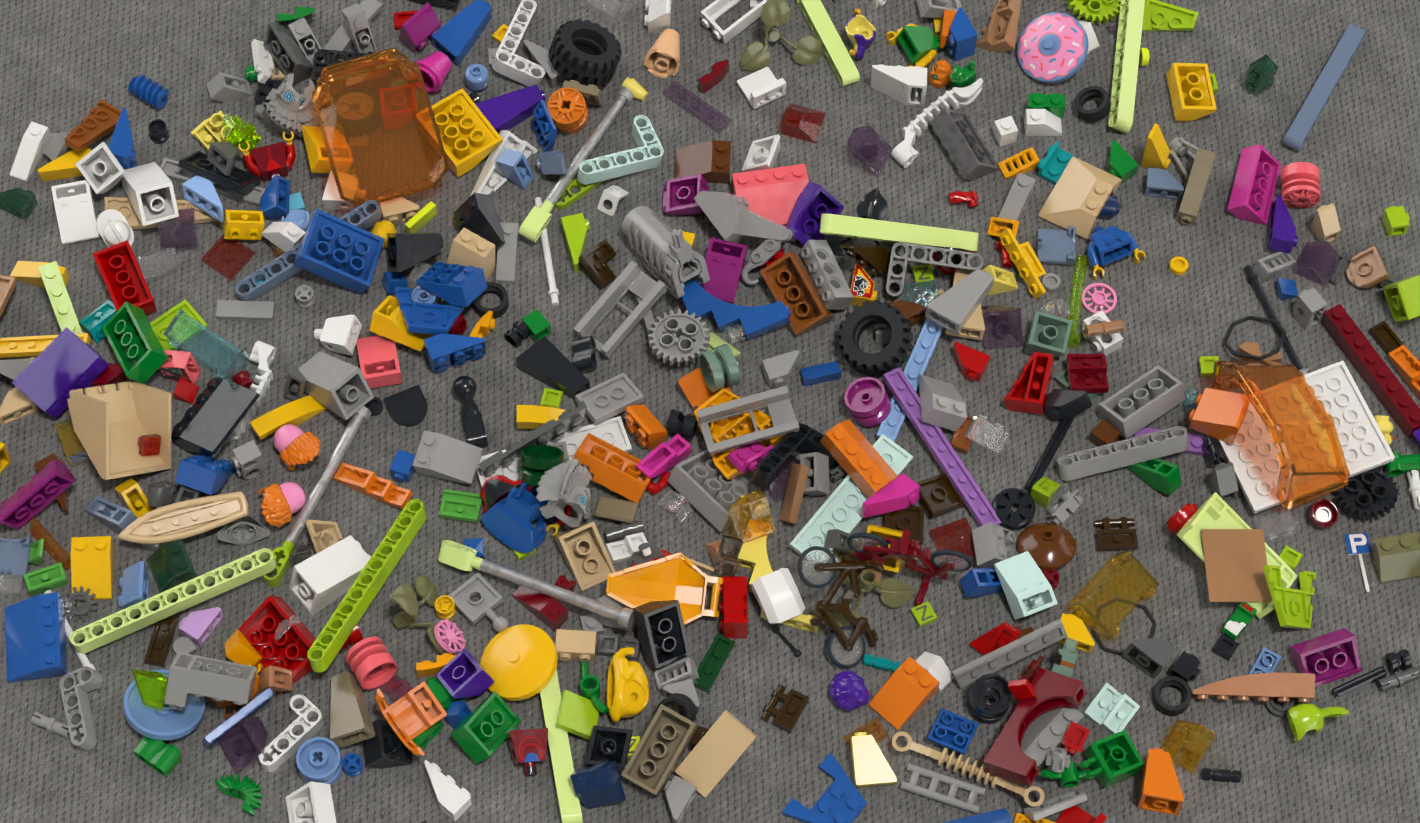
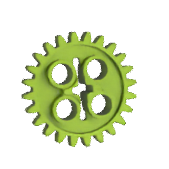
M1066 0L1065 3L1069 4L1068 9H1073L1072 15L1078 14V20L1084 18L1085 22L1090 20L1091 25H1093L1094 21L1100 25L1101 21L1107 24L1108 20L1113 21L1114 17L1118 16L1121 0Z

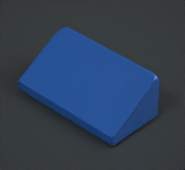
M836 361L799 369L804 386L841 379V370Z

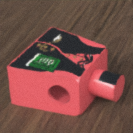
M165 350L168 359L158 368L164 378L174 382H178L179 378H183L196 385L201 369L191 352Z

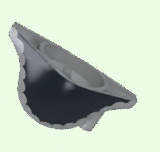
M249 515L223 525L224 528L217 533L218 540L236 545L251 544L270 536L269 529Z

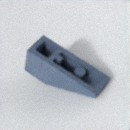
M96 496L84 509L85 512L118 535L137 519L131 510L99 496Z

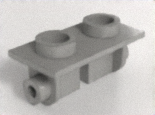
M1078 489L1072 492L1069 490L1060 497L1062 500L1058 504H1053L1048 509L1049 513L1044 518L1051 517L1053 519L1052 523L1062 525L1070 516L1066 509L1072 514L1082 505V497L1075 495Z

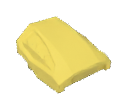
M222 111L204 120L191 132L208 152L212 142L229 141L235 144L238 140L244 138L243 134Z

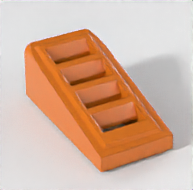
M944 10L939 41L940 48H944L948 41L947 36H949L950 26L957 11Z

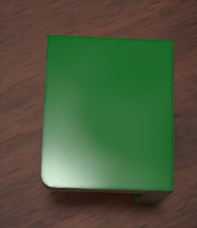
M538 309L522 318V323L529 329V336L535 343L544 336L546 337L551 334L550 323Z

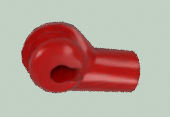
M668 471L664 472L657 484L650 482L646 490L651 492L652 495L658 494L668 485L671 473Z

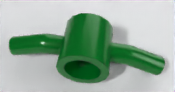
M582 662L581 696L591 700L593 705L602 714H606L609 708L599 700L601 696L600 681L597 677L589 675V663Z
M1070 762L1069 768L1065 767L1063 772L1043 769L1041 776L1059 779L1062 788H1070L1079 785L1080 779H1085L1086 774L1093 771V769L1078 771L1076 763Z

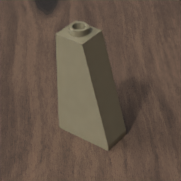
M1201 148L1197 149L1176 221L1184 225H1195L1216 155L1215 152Z
M349 671L332 676L330 740L342 748L375 737L374 727L364 694L356 677Z

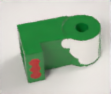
M1241 602L1221 632L1235 641L1253 621L1257 610L1248 603Z

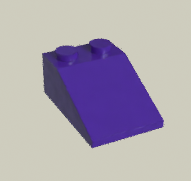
M809 181L798 196L786 228L792 231V236L802 245H805L808 240H820L824 235L820 233L821 214L839 215L844 206L822 186Z

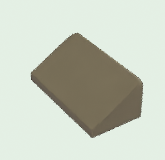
M602 496L599 499L595 516L633 523L637 516L638 504Z

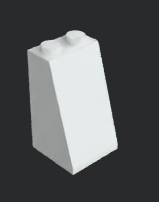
M155 162L125 170V174L121 178L122 187L143 226L179 217L172 181Z
M350 535L295 565L289 589L308 612L314 616L351 588L371 556Z

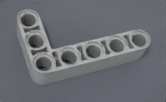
M898 242L893 246L886 291L892 297L902 295L908 261L975 271L978 268L980 270L983 268L984 260L977 253ZM897 247H905L906 253L903 256H897ZM917 249L924 250L925 255L923 258L916 259L914 257ZM935 252L943 254V259L940 262L933 260ZM956 254L962 257V261L958 265L951 262L952 257ZM977 257L981 260L978 267L970 265L972 258ZM895 265L903 267L901 274L895 275L893 273ZM897 283L900 285V291L893 294L890 292V286Z

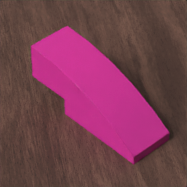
M677 434L667 443L662 442L636 465V468L649 479L654 478L673 468L692 453L691 445Z

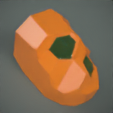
M939 60L932 66L931 72L928 75V82L933 88L941 89L951 81L950 73L952 70L946 60Z

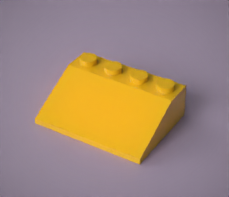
M463 88L416 115L418 128L457 178L475 168L503 142L501 136Z

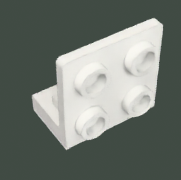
M765 67L737 80V85L753 109L786 95L785 80L783 78L777 80L769 67Z

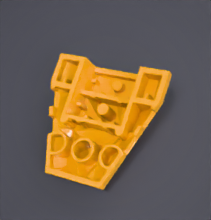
M723 388L698 407L694 414L700 429L701 425L697 410L740 399V397ZM760 409L753 411L759 431L774 427L770 415L768 416L761 412ZM750 412L708 424L714 443L755 432ZM786 434L759 442L765 448L770 445L775 447ZM737 448L712 454L715 467L727 480L733 479L737 475H744L727 459L729 453Z

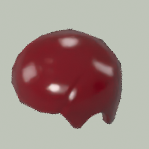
M1328 499L1317 500L1309 509V518L1316 527L1329 528L1337 522L1338 509Z

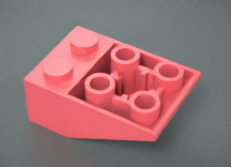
M379 335L357 339L356 345L361 372L370 389L402 383L396 345L393 340Z

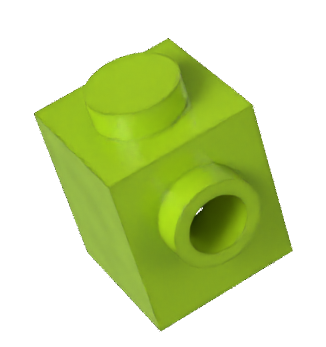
M1391 206L1385 209L1382 220L1388 237L1406 234L1410 225V219L1404 207Z

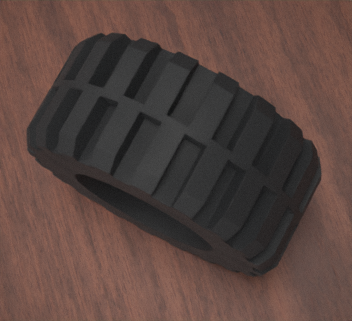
M576 19L574 22L571 20L562 24L557 29L549 48V60L554 70H557L558 74L561 77L564 76L567 81L575 80L585 86L588 84L599 86L608 82L613 77L622 52L618 39L607 28L601 27L596 22L594 24L589 20L581 21V19Z
M873 300V304H870L868 301L862 302L863 306L861 307L858 305L854 306L852 313L847 312L845 314L847 318L845 321L841 320L839 326L842 329L837 334V337L840 339L838 346L843 357L856 371L864 372L868 376L873 374L883 376V372L888 373L894 367H901L902 364L900 362L908 359L909 355L907 352L912 351L913 347L911 341H913L912 329L899 309L895 306L892 307L890 303L884 301L882 304L879 300ZM877 323L888 325L892 331V337L885 349L873 354L865 353L860 349L859 339L867 327Z

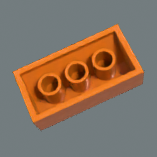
M850 419L838 423L826 432L820 441L868 498L898 477Z
M590 433L587 434L573 459L579 460V464L584 463V466L590 467V472L594 474L592 479L594 483L601 484L610 491L618 493L627 500L637 504L651 479L636 468V465L641 461L640 459Z

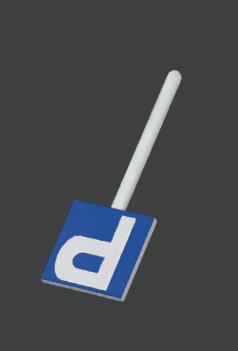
M1367 532L1344 534L1348 556L1358 555L1366 592H1370L1362 554L1372 553Z

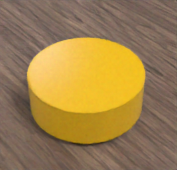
M1174 257L1170 261L1169 270L1174 275H1184L1188 270V262L1183 257Z

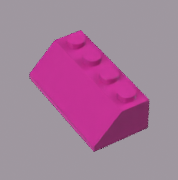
M1259 144L1242 149L1227 210L1237 219L1267 225L1281 163L1262 145Z

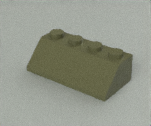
M1420 532L1374 539L1370 548L1380 584L1420 577Z

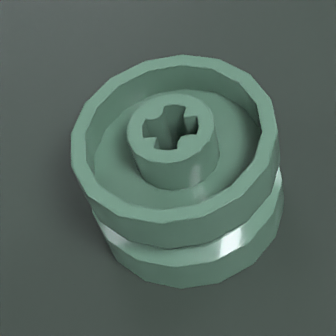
M727 344L715 347L714 352L708 349L699 353L698 359L701 373L706 385L712 392L722 390L724 385L731 387L739 384L740 373L737 361Z

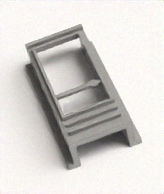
M631 261L574 327V330L581 338L591 336L617 304L628 311L630 315L604 345L594 338L596 350L609 359L610 355L662 294L667 292L666 285L660 280L656 282L641 271L638 264ZM628 291L642 299L633 311L620 303V300Z
M787 385L697 410L709 456L783 434L798 432L800 429L790 402ZM768 407L774 427L759 431L753 411ZM750 412L755 432L718 443L713 442L709 423Z

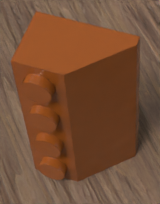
M791 251L760 271L776 301H782L784 306L788 305L792 314L789 316L791 321L789 324L795 335L815 329L834 318L830 310L826 309L817 287L797 253Z

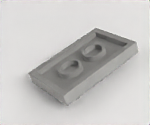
M623 372L575 395V401L577 403L582 400L587 406L585 413L596 425L625 411L627 406L638 405L644 402V395Z

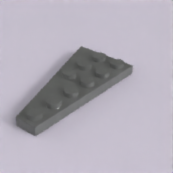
M583 400L579 402V407L573 411H569V409L564 411L558 417L559 420L555 421L552 419L528 433L521 443L513 442L506 449V452L499 451L479 463L478 471L480 475H490L497 470V467L510 465L514 462L515 458L521 457V451L525 447L547 445L548 441L552 439L558 440L562 438L565 432L569 430L573 432L582 426L581 424H583L587 409Z

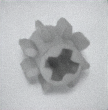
M1052 748L1051 753H1046L1045 765H1049V769L1053 772H1063L1065 767L1069 768L1070 755H1067V751L1063 748Z

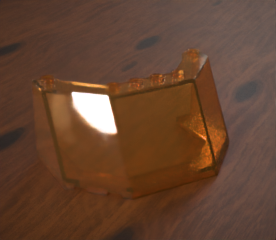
M1273 360L1215 361L1211 389L1229 392L1241 387L1269 429L1273 444H1278L1280 453H1277L1280 464L1276 497L1285 510L1347 486L1350 472L1346 465L1334 425V419L1330 414L1328 415L1323 402L1317 399L1314 389L1307 384L1303 373L1299 372L1296 366Z

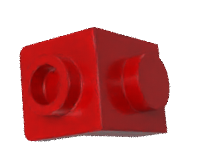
M1070 721L1060 743L1066 745L1064 749L1073 754L1076 751L1082 753L1084 750L1082 746L1090 730Z

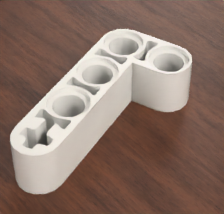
M294 695L289 702L291 712L296 720L259 754L261 767L266 772L277 770L300 748L301 744L310 739L323 726L320 710L303 695ZM298 704L304 705L301 709H296L295 707ZM312 717L318 718L315 722L309 721ZM296 731H303L299 736L294 735ZM283 744L289 745L286 749L279 748Z

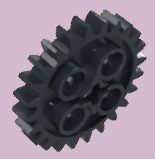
M1380 467L1377 470L1371 469L1335 483V502H1339V508H1344V513L1350 511L1351 517L1358 515V520H1360L1362 516H1365L1368 521L1369 516H1372L1374 520H1377V515L1383 518L1385 512L1389 514L1391 508L1395 507V502H1397L1398 498L1397 483L1393 482V476L1387 477V471L1381 473Z

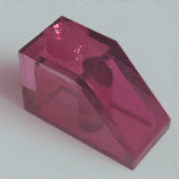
M395 675L390 681L381 686L380 689L393 702H396L411 691L413 687L408 681Z

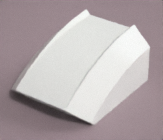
M780 568L777 571L759 577L752 583V591L769 624L781 623L800 615L805 610L798 588L788 568Z

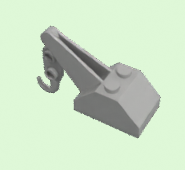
M701 191L694 199L724 240L742 244L749 237L766 239L752 252L748 263L743 267L741 273L742 279L746 284L755 285L759 280H749V271L763 266L779 252L781 243L791 240L792 231L753 213L748 207L749 202L743 196L739 197L726 192Z

